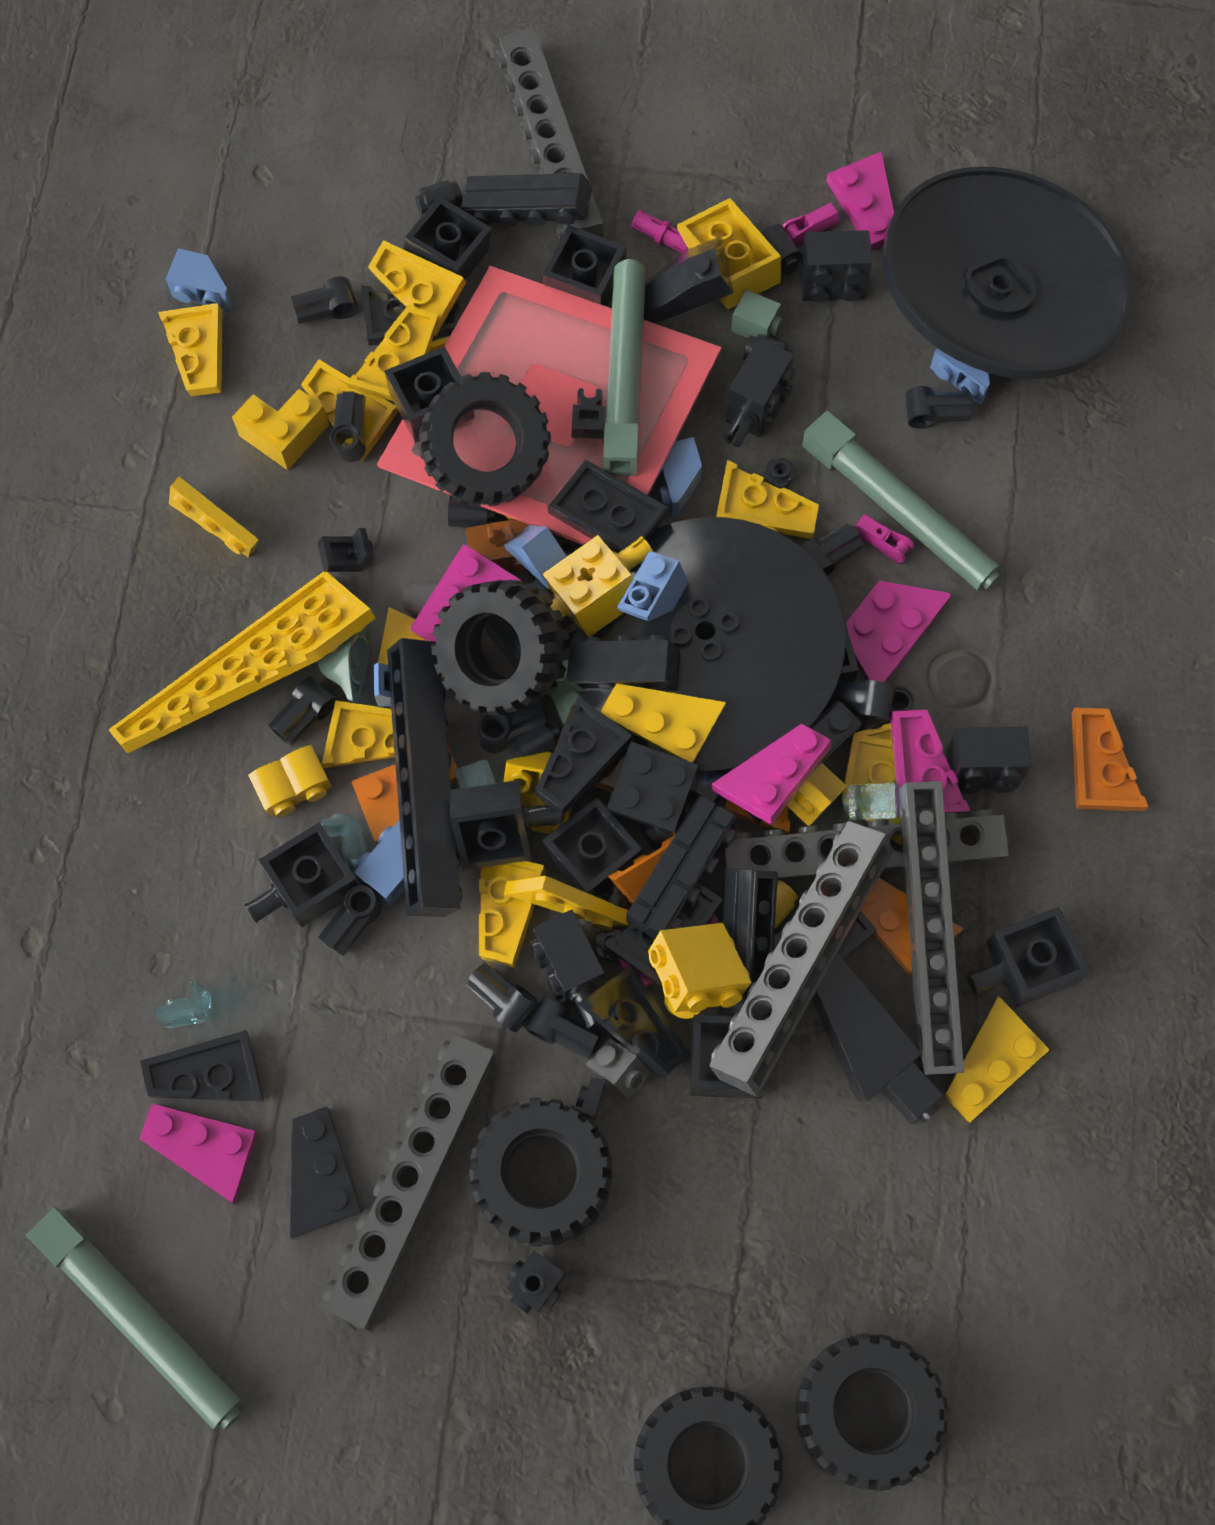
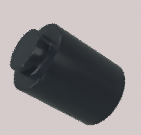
M774 224L766 228L761 234L780 254L781 274L794 272L800 265L802 253L781 224Z
M450 495L448 504L449 527L469 528L496 523L497 512L481 506H469V502L463 500L459 503L451 499L452 495Z

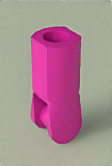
M829 203L808 214L790 219L782 226L797 246L804 242L805 232H821L838 224L839 215L832 203Z
M863 514L855 526L862 540L880 550L896 563H903L906 552L914 548V543L911 539L889 529L866 514ZM888 540H889V541L893 542V543L896 544V545L893 547V546H891L890 544H888L887 542H888Z

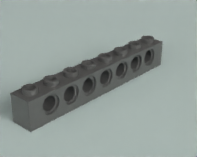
M535 28L500 36L501 49L496 51L500 69H506L507 74H504L507 90L509 93L514 92V110L517 117L522 116L523 122H521L522 133L525 141H531L532 146H529L530 156L533 165H539L540 171H538V174L583 173L587 179ZM591 193L590 202H588L587 219L575 220L571 226L603 237V221L593 193ZM555 221L557 236L561 240L568 225Z
M942 781L907 782L899 788L917 1046L922 1053L918 1056L919 1069L926 1075L964 1073Z
M990 809L971 812L972 817L958 818V813L944 814L948 865L1002 860L1009 856L1004 814L993 815ZM888 819L868 821V828L885 833L889 842L892 835L902 836L901 824L889 825ZM846 823L833 825V830L820 831L819 826L798 828L799 834L785 835L784 829L764 831V837L750 838L749 832L737 833L729 848L722 846L725 876L726 869L776 871L778 872V880L781 881L814 878L820 863L827 859L821 854V843L824 841L833 843L835 836L842 832ZM962 828H967L974 833L975 842L973 846H968L961 841L960 831ZM791 844L799 846L803 852L802 860L800 862L790 861L785 855L786 846ZM754 848L764 849L768 854V863L762 866L754 864L750 858L751 850ZM893 850L883 871L905 869L904 853ZM851 862L846 867H850L856 862Z
M848 821L842 832L835 836L832 850L827 859L818 866L814 882L810 889L802 894L799 908L793 919L785 924L782 938L776 949L768 954L764 970L758 980L750 986L747 1000L740 1012L736 1013L731 1019L729 1031L722 1044H719L712 1053L709 1066L719 1080L758 1097L893 853L885 833ZM856 862L854 865L846 867L849 863ZM840 891L837 895L829 897L832 893ZM823 921L819 926L812 927L815 923ZM806 951L803 956L795 958L798 953ZM789 982L786 987L777 989L780 984ZM772 1012L769 1018L760 1021L764 1014ZM754 1044L751 1050L742 1053L747 1045Z
M454 1034L451 1042L445 1041L437 1057V1061L441 1063L436 1074L430 1073L422 1087L421 1094L425 1095L420 1107H414L405 1124V1127L409 1129L403 1142L398 1140L389 1157V1161L393 1162L387 1176L381 1175L375 1185L373 1196L377 1198L371 1210L365 1209L358 1221L356 1230L360 1231L354 1246L348 1244L340 1259L339 1265L343 1266L338 1280L332 1279L325 1290L322 1300L327 1303L323 1310L365 1330H370L495 1062L496 1056L494 1051ZM455 1069H462L466 1072L465 1081L458 1086L450 1085L447 1082L449 1073ZM439 1102H446L451 1106L449 1115L444 1119L432 1117V1109ZM425 1135L432 1136L435 1140L433 1149L428 1153L417 1152V1140ZM414 1169L418 1171L419 1178L413 1187L404 1188L400 1185V1176L405 1170ZM392 1203L400 1204L402 1207L400 1219L393 1223L386 1222L383 1216L385 1208ZM374 1238H383L386 1244L384 1253L378 1258L369 1257L367 1253L369 1242ZM358 1273H366L369 1278L367 1289L360 1294H355L350 1285L352 1278Z

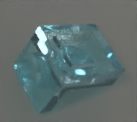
M198 980L190 981L191 1001L185 998L168 1000L166 1006L155 1007L157 1022L164 1029L208 1022L207 1010L212 1008L209 989H204Z

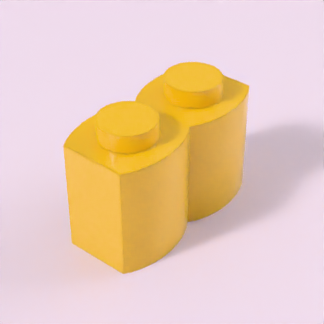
M312 745L299 748L280 760L266 764L249 774L260 801L270 817L275 815L277 817H284L292 813L296 809L295 806L302 801L314 802L323 798L327 794L326 790L332 787Z

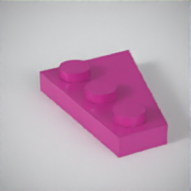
M881 151L828 173L826 180L855 229L869 230L871 251L884 246L886 232L894 215Z
M463 544L409 630L427 641L436 642L437 637L432 635L434 625L441 623L442 620L438 618V615L443 607L451 606L449 599L454 594L463 592L465 587L473 584L496 580H521Z
M927 709L891 712L890 722L899 817H901L899 788L907 782L942 781L944 814L970 812L966 800H963L957 786L958 781L954 771L950 769L942 751V743Z
M800 724L713 782L712 790L772 825L831 749V740Z
M151 1104L140 1140L231 1203L236 1204L258 1133L254 1130Z

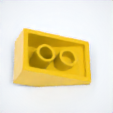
M731 198L677 224V229L688 249L717 237L722 238L734 294L719 299L727 309L739 304L746 289L760 294L781 283L780 254Z

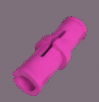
M641 209L637 211L631 228L653 238L654 243L658 245L664 244L681 254L689 250L679 231L671 226V222L667 220L661 221Z

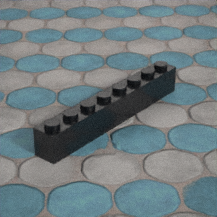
M401 638L387 650L406 916L446 917L459 910L462 901V889L458 881L460 858L456 851L455 836L450 821V790H454L450 783L451 754L448 752L447 747L449 725L445 719L444 710L446 690L442 686V674L437 675L434 666L438 664L437 655H432L431 645L436 644V642Z

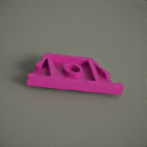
M878 581L846 622L859 670H863L868 680L887 682L948 603L951 597L949 593Z

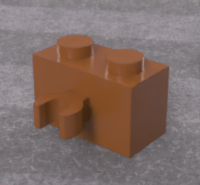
M512 519L465 528L468 547L506 571H528L505 549L504 545L528 527L529 524Z

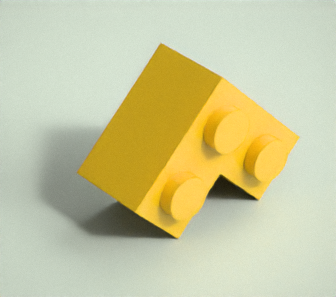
M300 389L291 396L279 411H276L253 394L232 416L239 436L286 470L292 467L329 426L324 406Z

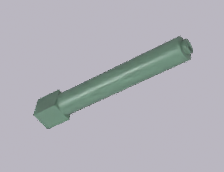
M626 259L616 264L613 282L603 465L605 471L619 476H637L646 268L634 259Z
M828 410L805 430L802 443L803 448L829 470L835 467L977 591H980L982 588L989 590L999 580L1001 575L998 573L1000 569L998 563L854 441L856 434Z
M53 1207L26 1234L55 1267L61 1268L213 1430H217L221 1426L226 1430L241 1416L242 1412L238 1408L243 1401L92 1244L91 1238L65 1211Z

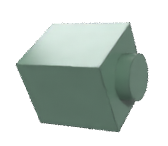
M746 289L733 313L731 331L748 339L751 335L757 337L759 334L767 337L771 335L776 336L783 321V318L779 317L781 304Z

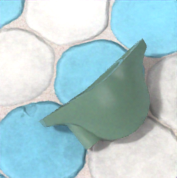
M372 622L366 625L361 632L354 634L339 645L337 650L318 660L321 672L332 682L341 686L347 699L356 704L368 670Z

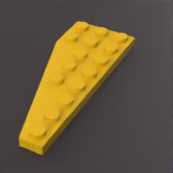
M323 571L111 727L109 731L128 754L322 659L327 654L337 650L339 645L351 636L361 632L366 625L376 618L369 607L328 572Z

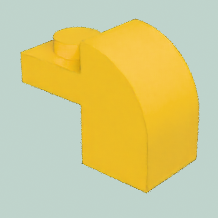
M821 763L810 774L786 806L807 826H810L847 786Z

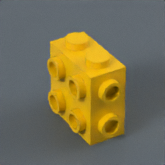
M723 923L660 930L648 951L650 963L658 973L662 982L663 992L669 998L674 1012L687 1010L699 1012L708 1007L722 1005V1007L726 1008L734 1006L741 1001L743 994L751 984L748 970L743 966L735 949L734 941L729 936Z

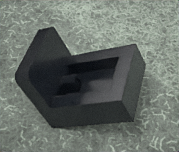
M358 528L353 536H322L318 541L324 572H361L373 555V544L368 539L366 528Z

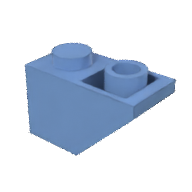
M178 248L165 279L172 297L184 303H189L190 301L203 305L218 303L222 309L231 311L233 304L227 287L208 255Z
M937 348L934 352L930 369L940 379L947 380L960 391H969L971 398L981 404L990 385L988 373L970 367Z
M694 437L675 442L658 476L663 486L659 488L661 502L665 506H669L672 517L679 515L701 481L702 463Z
M649 551L619 603L618 610L647 621L673 611L689 583L680 561Z
M400 821L393 827L391 825L388 826L381 833L378 839L379 844L371 853L366 852L361 856L355 866L357 870L354 872L357 881L361 885L369 887L389 907L405 890Z

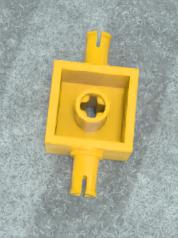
M597 535L543 573L555 597L550 607L553 611L560 610L563 617L566 615L568 617L571 616L587 637L592 636L624 613L619 611L617 607L633 581L629 570L644 561L649 551L653 552L652 548L641 536L617 554L612 552Z

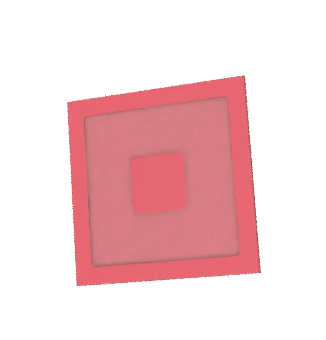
M490 266L447 340L445 348L460 376L471 374L474 377L478 376L480 372H490L491 377L498 378L500 374L510 377L509 382L515 385L520 382L526 386L525 392L530 397L535 395L541 404L538 407L541 413L546 412L549 420L546 427L547 431L551 432V443L548 445L549 457L542 468L541 474L525 492L510 502L505 501L498 506H480L529 525L548 527L551 533L584 545L592 539L550 515L547 507L585 459L604 470V439L571 438L573 404L577 405V392L579 388L584 389V396L587 398L595 397L596 389H601V406H606V423L612 308ZM644 320L637 476H614L649 496L721 353L722 347ZM474 410V419L455 426L453 433L455 451L460 459L473 469L484 472L498 470L505 466L514 454L516 446L514 432L508 422L500 415L487 410ZM402 419L377 463L378 468L441 491L435 486L437 483L432 476L429 477L424 469L426 465L424 459L420 457V441L414 442Z

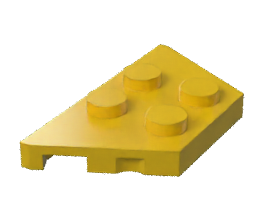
M891 723L882 725V727L867 729L853 734L844 781L847 787L842 792L841 803L867 822L888 819L889 825L901 824V817L898 814ZM901 835L891 836L890 839L903 846Z

